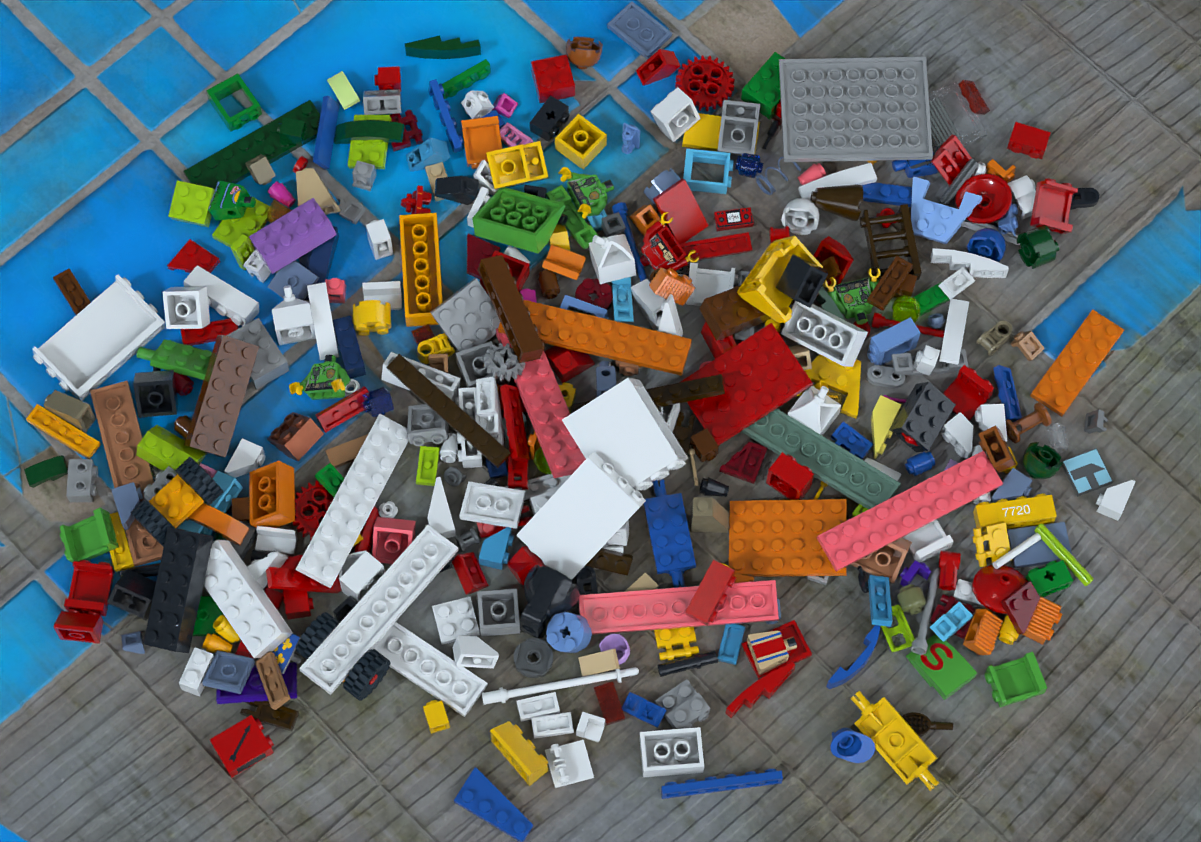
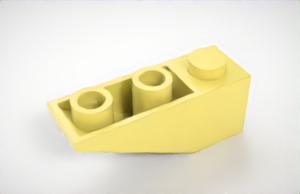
M880 395L871 416L874 459H877L879 454L882 455L887 446L884 442L886 438L890 439L893 434L889 429L899 414L902 405Z

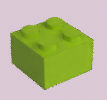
M177 180L168 217L173 220L209 228L212 215L208 208L215 189Z

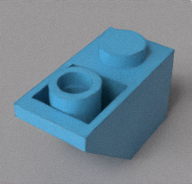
M429 138L408 153L406 157L410 171L414 172L423 170L426 166L445 162L450 158L446 141Z
M506 527L483 541L479 555V565L502 570L503 565L507 564L509 559V553H507L508 546L512 547L514 535H512L510 527Z

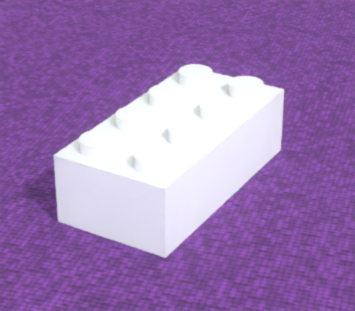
M795 301L792 307V317L785 323L781 334L842 366L853 367L868 332L814 304L809 308Z

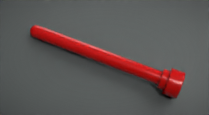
M874 312L871 327L878 329L883 326L893 327L900 323V321L886 319L882 314ZM916 325L921 334L944 338V330Z

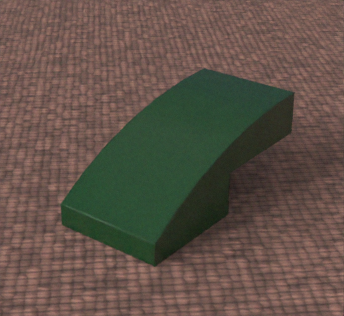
M60 455L24 469L29 487L34 488L48 480L55 481L68 474V467L65 457Z

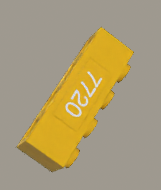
M1038 494L1032 498L1021 496L1010 501L1008 499H1001L996 503L981 502L975 506L973 511L976 528L980 527L981 533H986L985 525L1004 521L1008 530L1036 526L1041 523H1054L1057 517L1053 497L1046 494Z

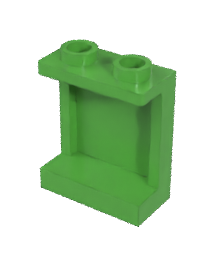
M98 508L93 510L94 516L71 526L64 524L60 526V538L65 545L66 550L64 553L68 561L72 563L73 561L79 562V560L88 561L119 547L108 511Z
M1033 652L1026 653L1023 658L993 667L990 665L986 669V682L991 684L993 700L995 703L998 702L999 707L1044 694L1047 690Z

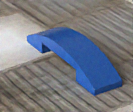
M875 625L865 637L863 644L867 648L847 671L839 667L828 680L827 688L832 689L846 683L862 670L875 649L880 633V625Z

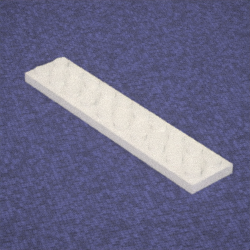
M382 414L378 415L295 570L329 588L332 587L409 441L406 427Z
M427 525L300 667V672L331 695L349 675L348 673L359 662V659L363 658L364 654L374 647L457 553L458 547Z

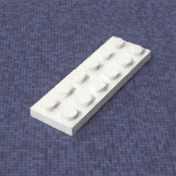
M397 622L389 628L372 648L390 660L391 664L389 666L440 701L442 700L444 704L464 717L488 686L487 682L466 668L456 666L454 660Z

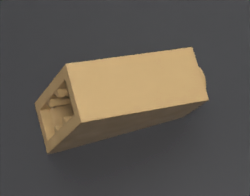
M305 168L302 171L296 172L298 206L314 198L325 215L340 212L339 206L314 168Z

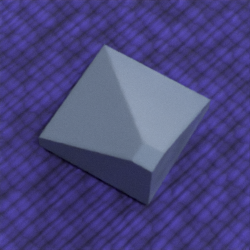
M141 631L121 635L124 651L139 654L145 653Z

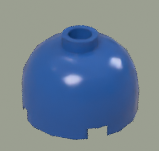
M983 228L972 235L967 249L968 253L999 262L1004 256L1006 243L1004 237L998 231L992 228Z

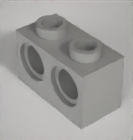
M400 89L364 91V115L401 113Z

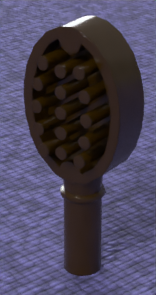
M911 712L902 716L919 737L926 735L929 730H953V722H932L926 715Z

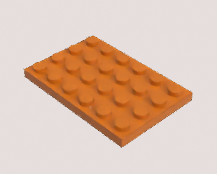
M847 500L730 501L729 567L736 574L750 577L847 576V566L836 572L817 539L818 535L847 521Z

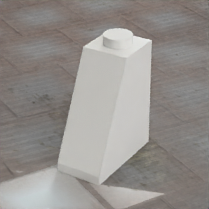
M645 279L632 286L631 290L634 301L653 330L658 331L659 327H656L658 317L662 316L663 311H660V308L665 299L656 295L650 288L648 279Z

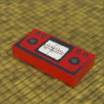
M751 207L714 212L717 231L754 226Z

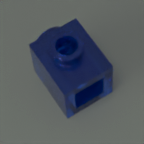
M384 387L362 395L364 402H362L363 409L372 417H378L379 414L384 416L386 412L394 410L390 392Z

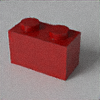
M1015 122L1007 149L1014 153L1029 155L1031 158L1042 159L1051 132Z

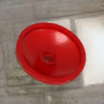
M979 174L967 179L956 194L957 209L961 205L965 192L982 197V201L975 206L971 215L966 218V220L978 224L991 223L1000 219L1007 213L1012 203V193L1007 182L992 174Z
M988 565L976 573L972 589L976 599L984 607L994 612L1007 614L1001 601L1028 581L1019 571L1012 567L1003 565L995 569L993 565Z

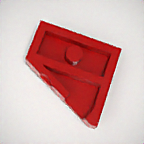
M189 239L167 266L168 269L173 271L174 269H180L191 273L198 265L211 273L220 263V259Z

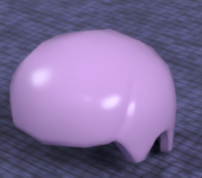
M612 633L605 636L600 642L601 652L616 649L619 665L626 662L630 655V646L622 635Z

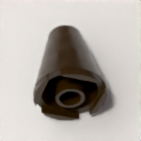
M854 184L816 188L815 191L811 192L810 201L819 209L851 221H858L861 214V209H859L860 203H863V186Z

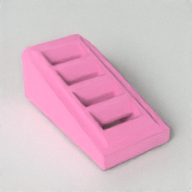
M508 122L500 129L501 141L508 147L517 146V143H519L518 145L533 143L530 137Z

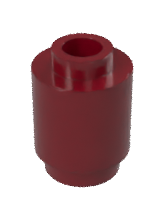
M174 372L177 393L180 396L190 394L193 390L194 382L188 376Z

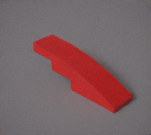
M793 662L757 680L726 708L725 714L732 718L744 704L751 709L762 695L770 699L792 674L795 664Z

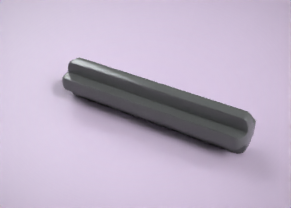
M971 158L939 199L941 204L948 206L957 191L979 166L976 160Z

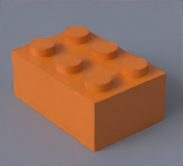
M276 461L249 472L250 525L255 528L257 526L278 528L295 521L294 468L281 461Z

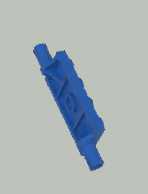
M663 479L659 480L660 483L658 485V481L655 480L652 482L655 497L645 499L646 501L643 505L657 574L667 573L672 576L674 588H678L679 585L680 587H686L683 577L684 571L696 568V562L682 494L667 495L665 481Z

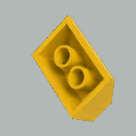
M508 721L490 730L491 742L529 786L548 772L547 759L542 754L538 755L534 750L536 747L529 739H524L521 735L523 732L518 725H512Z

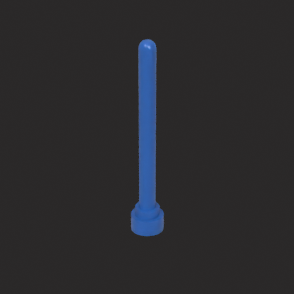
M620 202L613 205L612 210L614 214L620 213L625 224L624 234L635 259V267L640 281L647 279V276L640 261V255L626 217L628 208L625 202Z

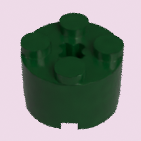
M1046 225L1021 233L1017 237V244L1020 243L1021 246L1018 252L1027 267L1032 266V269H1035L1055 260L1056 252L1059 251V245L1053 240L1050 230Z

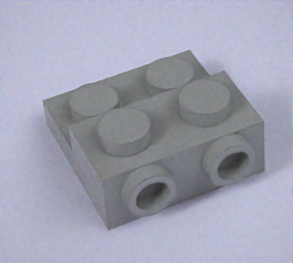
M426 404L408 406L407 435L410 444L422 446L426 442L440 444L443 440H448V424Z
M687 679L654 701L656 705L667 710L664 717L673 729L692 728V724L695 722H702L707 719L711 709Z

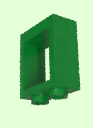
M238 73L206 90L209 101L230 132L242 128L244 124L254 121L262 115L259 103ZM241 89L252 106L229 117L219 101Z

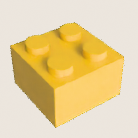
M580 114L555 138V149L582 170L607 145V134Z

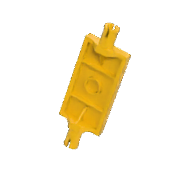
M858 691L855 694L856 696L851 697V700L862 711V716L854 723L857 728L873 740L876 750L906 785L919 777L929 791L934 789V786H937L939 781L928 771V767L938 759L937 756L885 697L876 704H871L862 692Z

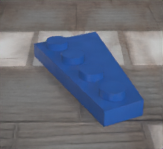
M437 79L429 81L428 92L430 97L433 96L435 109H440V121L444 127H447L445 131L454 153L460 152L464 142L461 134L456 132L457 123L455 118L450 116V104L448 100L445 101L443 98V94H445L441 83L438 84Z
M475 767L454 799V803L517 841L524 842L532 830L533 824Z

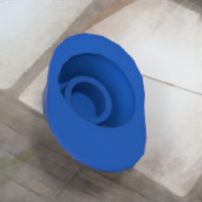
M841 728L836 732H832L830 749L832 754L838 758L853 763H863L874 755L875 743L870 737L858 733L851 728Z

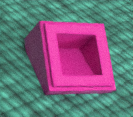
M503 93L497 97L492 111L496 109L498 114L510 118L518 103Z

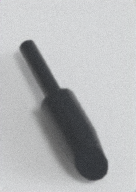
M780 120L772 122L767 132L768 137L762 147L763 149H766L771 137L775 135Z

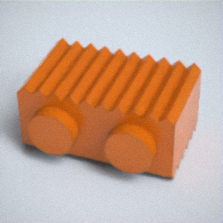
M660 268L653 280H651V283H649L650 288L656 295L667 299L669 294H672L674 302L681 306H684L695 290L691 278L686 275L681 277L671 268L668 270Z
M1040 596L1029 625L1022 635L1042 645L1045 640L1050 641L1055 631L1051 628L1054 623L1058 624L1062 617V613H1060L1062 606Z
M976 609L963 645L977 655H990L994 650L995 640L1003 620L988 609Z

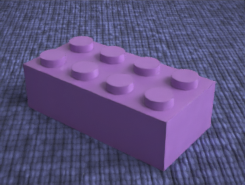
M312 198L252 234L249 238L273 274L337 234L330 220L315 199Z

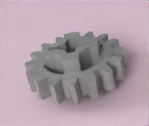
M499 343L498 347L492 345L491 349H487L483 360L484 368H488L487 373H493V378L499 376L500 381L503 378L510 381L511 377L517 379L518 375H522L526 364L525 362H518L517 356L513 349L510 348L509 343L506 346Z

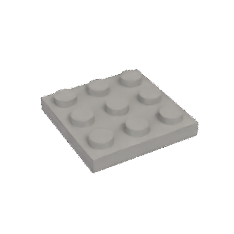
M476 278L430 312L458 352L485 343L496 334V329L500 324V319L490 297Z

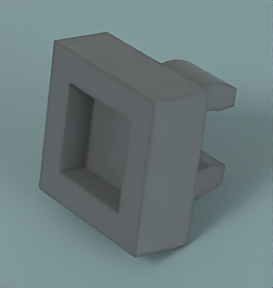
M1098 409L1087 413L1084 431L1089 434L1096 431L1099 433L1106 431L1107 428L1103 427V423L1108 422V419L1104 417L1105 412Z

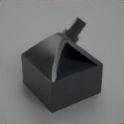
M153 367V372L135 373L133 384L138 418L177 415L178 398L174 370L161 371V368Z

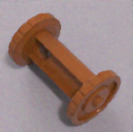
M1040 402L1034 405V412L1014 423L1009 419L1005 420L1007 436L1015 444L1020 442V435L1041 423L1046 427L1052 423L1047 409ZM1016 425L1021 426L1020 431L1017 430Z

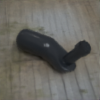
M858 566L859 586L863 593H868L869 587L866 582V573L863 572L861 566Z

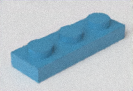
M870 575L868 587L871 625L891 627L893 620L889 577Z

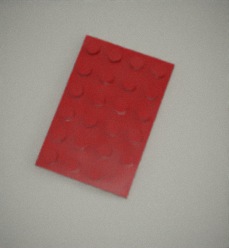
M772 323L680 381L684 382L722 374L725 394L687 402L703 428L708 429L718 446L813 385Z

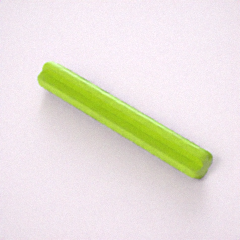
M1041 523L1035 528V533H1039L1046 545L1061 561L1064 560L1065 565L1084 586H1088L1093 581V577L1044 524Z

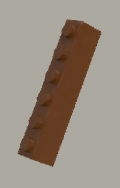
M502 255L481 259L478 267L479 275L512 349L517 356L518 362L524 363L540 359L545 349L544 342L538 336L537 327L530 318L529 309L525 307L523 296L516 287V280L511 276L508 263L505 262Z

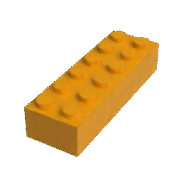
M437 213L399 215L406 326L439 325L430 313L443 303Z

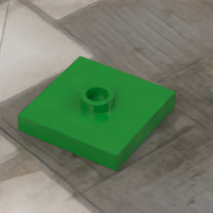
M201 596L193 636H207L208 633L221 636L216 633L213 624L220 615L224 614L211 596Z

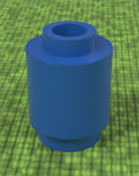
M921 452L908 458L905 467L909 474L917 476L931 470L935 466V460L931 452Z

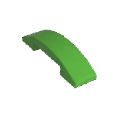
M561 185L546 193L549 200L565 204L562 213L568 216L565 224L566 229L582 248H588L589 243L593 242V237L595 235L598 236V234L582 218L564 187Z

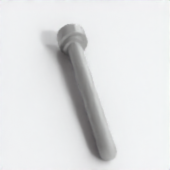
M934 569L932 572L918 637L912 642L911 651L915 654L923 655L927 652L928 644L925 638L939 581V569Z

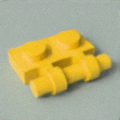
M1004 521L985 525L986 533L983 534L980 527L973 528L974 536L972 538L973 543L976 544L977 553H975V556L979 562V567L987 566V558L990 557L991 563H993L1010 551L1007 528ZM988 540L989 550L984 551L983 542Z
M694 627L654 630L657 649H666V652L659 653L660 660L668 659V661H672L677 657L685 656L688 658L693 654H699L698 646L690 647L689 643L696 642ZM683 645V649L673 650L672 646Z

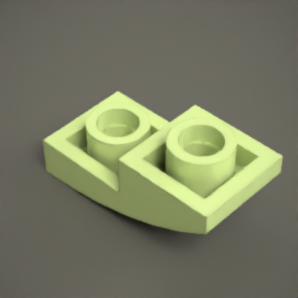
M343 71L327 79L344 110L360 102L359 97Z

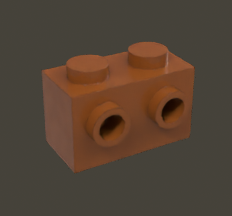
M996 425L978 434L981 439L979 444L982 450L987 452L988 459L998 473L1016 465L1001 430Z

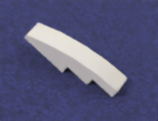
M868 163L822 177L800 186L798 190L801 198L810 200L811 192L815 191L816 188L854 184L865 185L876 182L877 176L872 164Z
M933 248L930 256L931 263H949L950 270H959L964 267L972 277L1006 278L1009 270L1008 266L992 259L962 251Z
M950 300L940 362L957 365L959 363L969 301Z
M496 378L476 379L477 415L480 417V426L504 446L502 415Z

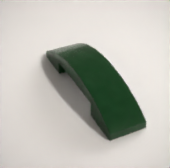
M382 120L345 122L336 126L334 143L350 144L351 140H383L385 143L402 142L405 125Z

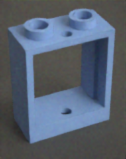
M911 317L871 337L867 353L871 363L882 366L892 360V354L907 353L917 347L920 331Z

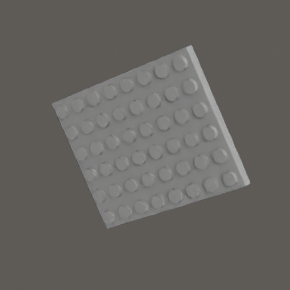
M926 57L779 59L784 162L932 160L933 150Z

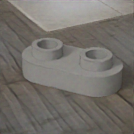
M874 365L868 369L867 380L872 385L897 389L904 384L905 375L895 373L892 367ZM874 372H879L880 375L876 376ZM893 375H897L899 378L895 379Z

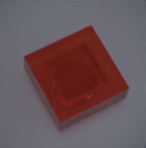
M429 324L411 331L417 346L420 342L435 337Z

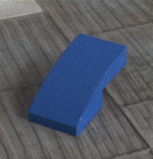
M629 692L621 708L622 711L657 728L667 711L663 707Z

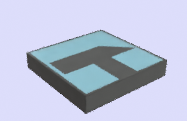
M1097 448L1063 460L1062 467L1077 497L1113 483Z

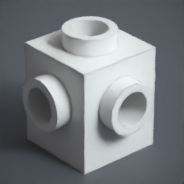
M472 90L465 95V99L461 102L465 112L472 119L481 118L490 113L494 108L488 99V95L483 91Z

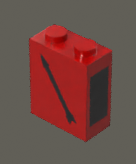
M252 715L209 739L231 778L273 754L271 747L274 744L269 735L264 736L261 731L264 729L259 719L255 720Z

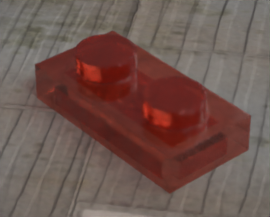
M962 80L958 84L961 88V94L969 102V107L973 113L985 115L990 111L973 81Z

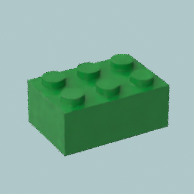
M777 52L773 53L744 86L741 95L743 102L760 104L759 113L769 120L775 115L776 106L781 101L779 59L785 58Z

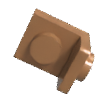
M1032 331L1019 332L1014 336L1015 340L1011 343L1012 347L1017 346L1028 361L1033 360L1045 349Z

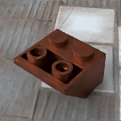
M292 412L285 417L284 422L271 432V436L267 440L289 458L299 461L324 433L311 418Z

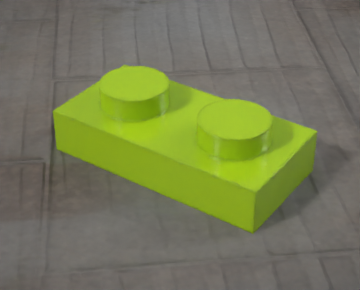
M420 446L416 485L435 486L439 462V447Z

